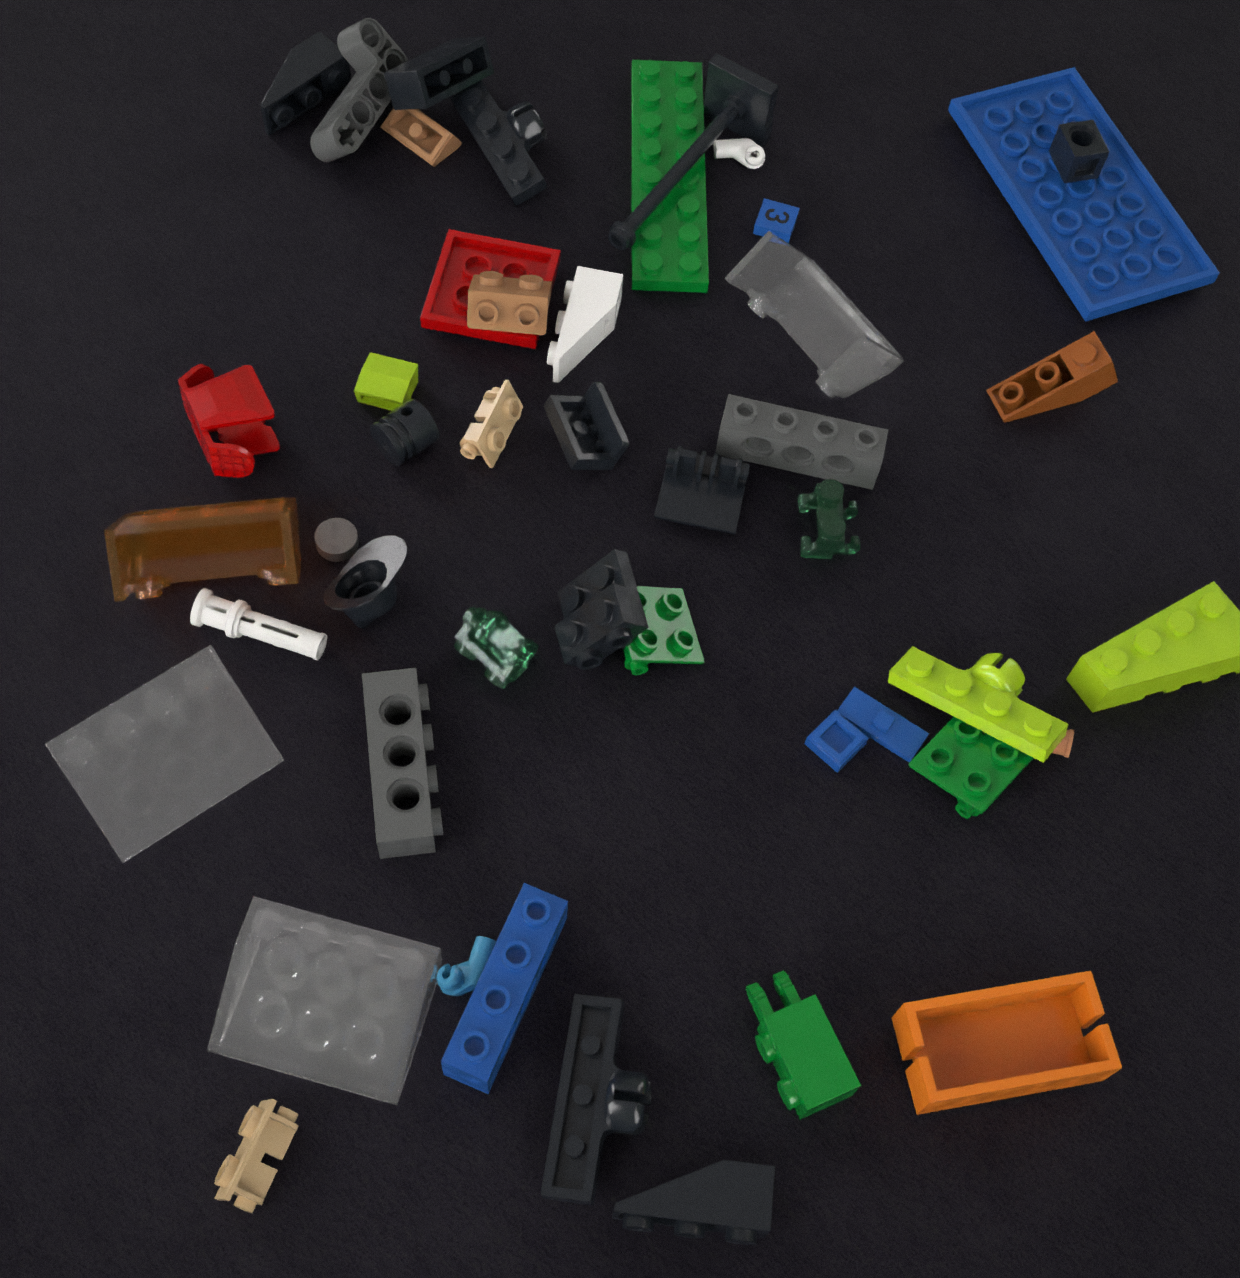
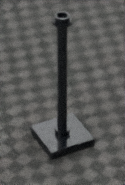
M716 53L708 63L704 101V116L712 120V122L624 222L616 221L613 223L608 234L609 242L618 250L632 247L637 240L635 232L726 128L764 147L771 138L772 118L779 85Z

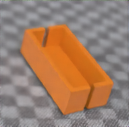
M1086 971L903 1003L893 1015L892 1022L902 1060L912 1059L913 1061L905 1072L916 1114H925L1101 1082L1122 1069L1108 1024L1098 1025L1084 1037L1081 1029L1088 1028L1105 1014L1092 972Z

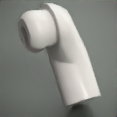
M749 138L714 141L713 151L715 159L734 158L750 169L759 168L765 161L764 149Z

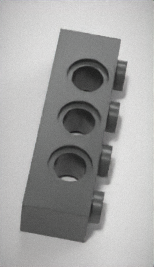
M728 394L715 453L720 456L733 459L741 458L743 459L742 461L873 490L883 462L888 429Z
M416 668L363 673L362 681L376 843L380 859L436 852L434 836L443 835L441 809L440 807L431 808L430 793H437L439 790L436 765L427 766L426 751H434L432 725L423 724L421 714L423 710H430L427 683L418 684ZM402 715L410 718L401 725L389 723L395 716ZM401 756H408L414 759L411 764L405 767H398L392 764L395 759ZM404 798H414L419 801L415 807L408 810L396 807V804Z

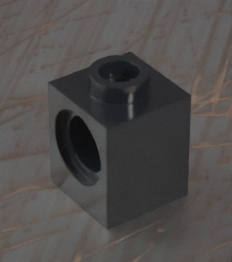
M1094 120L1059 124L1049 153L1063 182L1071 183L1097 179L1108 157L1109 150Z

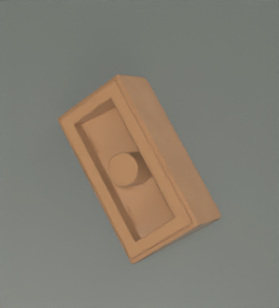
M393 107L381 125L384 131L433 167L462 145L458 138L419 109L394 110Z

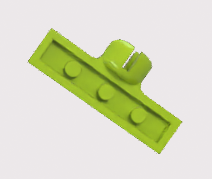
M912 646L889 670L888 683L1043 763L1066 736L1068 723L1017 697L1023 690L1022 685L1025 682L1024 673L1012 658H1009L1000 669L995 667L1003 658L1002 653L986 654L972 668L962 670Z

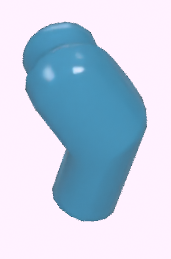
M476 936L468 961L454 966L449 964L443 965L438 970L436 976L437 984L443 993L450 996H461L473 991L496 941L487 937Z

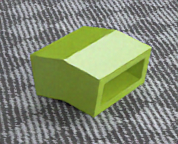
M370 352L361 369L354 389L357 402L393 411L411 399L418 384V364Z

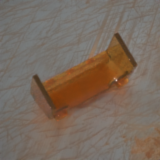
M272 498L136 511L122 515L104 530L115 602L124 601L132 592H135L136 598L139 599L158 597L163 595L162 588L176 582L258 575L259 578L267 579L268 585L298 584L302 573L296 498Z

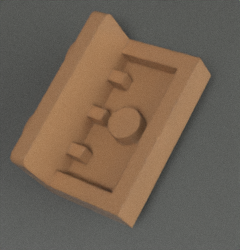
M484 271L480 275L474 274L468 289V328L545 335L552 282L543 281L542 277L536 275H522L518 279L503 277L502 273L496 271Z

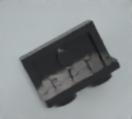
M593 382L584 396L550 395L543 405L571 470H612L629 447L627 435L602 382Z

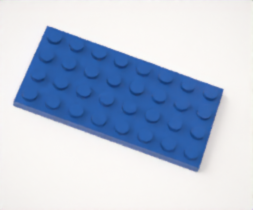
M1075 67L951 99L948 108L949 113L1085 322L1215 282L1220 272ZM1094 120L1109 150L1100 175L1097 179L1064 183L1049 153L1059 124Z

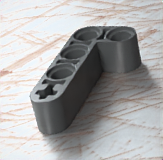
M365 18L343 29L337 37L339 51L355 69L356 73L311 136L313 153L319 160L326 163L349 155L359 148L391 101L384 72L408 61L404 52L380 23L372 18Z

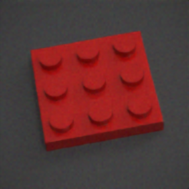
M448 229L420 316L421 328L536 349L540 335L468 328V289L474 274L480 275L484 271H496L502 273L503 277L519 279L522 275L540 276L543 278V281L552 282V292L560 263L561 250Z

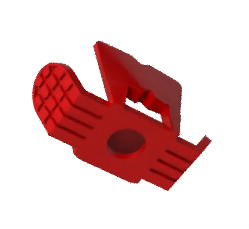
M198 364L178 379L184 409L215 476L246 477L253 472L255 466L253 455L275 452L280 449L279 441L272 427L264 425L266 420H271L275 417L274 409L251 365H244L214 378V372L210 367ZM218 431L219 440L222 443H213L209 432Z

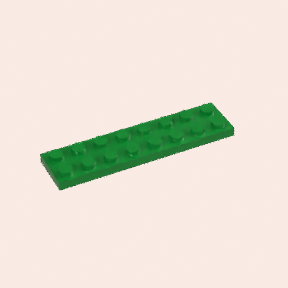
M632 60L631 213L704 131L703 73L701 62ZM705 153L635 232L637 240L631 247L632 290L707 293L709 272Z

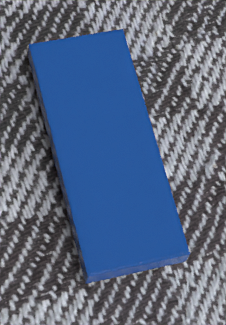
M856 687L851 690L837 710L863 734L907 762L914 758L929 735L928 732Z

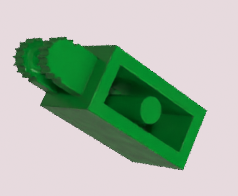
M783 970L773 975L775 990L785 1008L774 1012L765 991L757 982L746 986V991L750 1004L760 1022L757 1028L759 1035L755 1036L757 1048L767 1064L773 1062L781 1079L777 1081L779 1094L785 1106L789 1110L795 1108L801 1120L853 1096L861 1084L816 994L801 1000L789 975Z

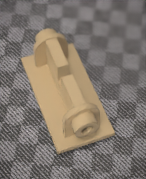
M505 379L501 388L493 387L485 392L483 400L474 416L477 422L483 423H471L460 441V452L464 457L474 459L476 456H482L489 468L494 467L500 453L504 450L506 441L516 421L520 418L523 405L509 380Z
M274 1099L263 1100L258 1107L251 1106L239 1128L238 1134L244 1138L235 1156L229 1154L216 1175L214 1184L220 1186L214 1199L230 1201L234 1194L237 1196L234 1206L248 1213H253L256 1205L262 1206L278 1170L262 1163L261 1160L265 1153L278 1160H283L291 1140L299 1127L295 1123L299 1115L298 1113L280 1106L277 1114L273 1113L272 1111L277 1103Z

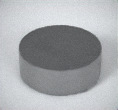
M328 519L322 522L315 531L314 537L317 551L326 560L334 562L344 561L353 556L358 549L357 530L346 519Z

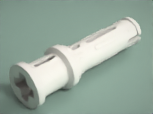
M203 588L198 593L192 606L190 615L192 625L201 627L205 624L225 631L226 636L234 639L245 635L311 657L317 661L321 658L326 647L327 635L325 633H318L287 621L252 611L251 606L247 602L242 600L232 602L214 596L213 591Z

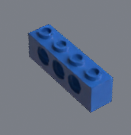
M526 883L523 884L442 1057L443 1075L489 1094L567 920V900Z

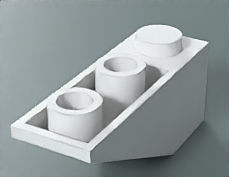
M577 266L574 281L567 280L563 297V304H567L566 311L559 310L555 334H559L558 342H550L547 356V365L553 366V382L559 383L614 330L622 298L623 274Z

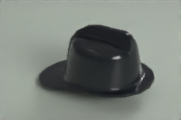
M395 535L382 536L362 546L351 557L340 574L326 588L323 596L326 606L334 610H342L357 627L362 629L367 628L376 618L390 611L397 600L395 577L402 569L408 556V547L405 541Z

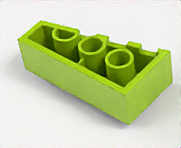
M1213 581L1082 655L1066 680L1091 712L1094 713L1142 700L1146 695L1161 691L1164 693L1179 690L1183 685L1198 681L1202 683L1209 682L1231 672L1238 674L1240 673V611Z

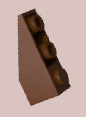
M1095 331L986 391L1003 422L1006 423L1081 402L1117 383L1118 378L1112 359Z

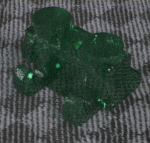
M827 479L822 483H817L813 493L800 494L798 497V507L801 513H807L809 509L817 510L818 538L816 542L811 543V537H801L800 556L803 558L832 559L833 554L851 555L861 549L858 536H852L851 543L845 544L846 523L844 519L848 520L857 516L858 503L856 501H849V507L843 509L842 496L844 488L837 480Z
M469 608L462 618L465 621L464 625L455 635L457 641L454 643V647L459 653L470 660L478 658L488 667L484 671L485 677L497 687L504 689L509 682H515L529 666L527 662L537 652L538 645L532 639L525 638L508 622V617L503 612L487 611L485 608Z

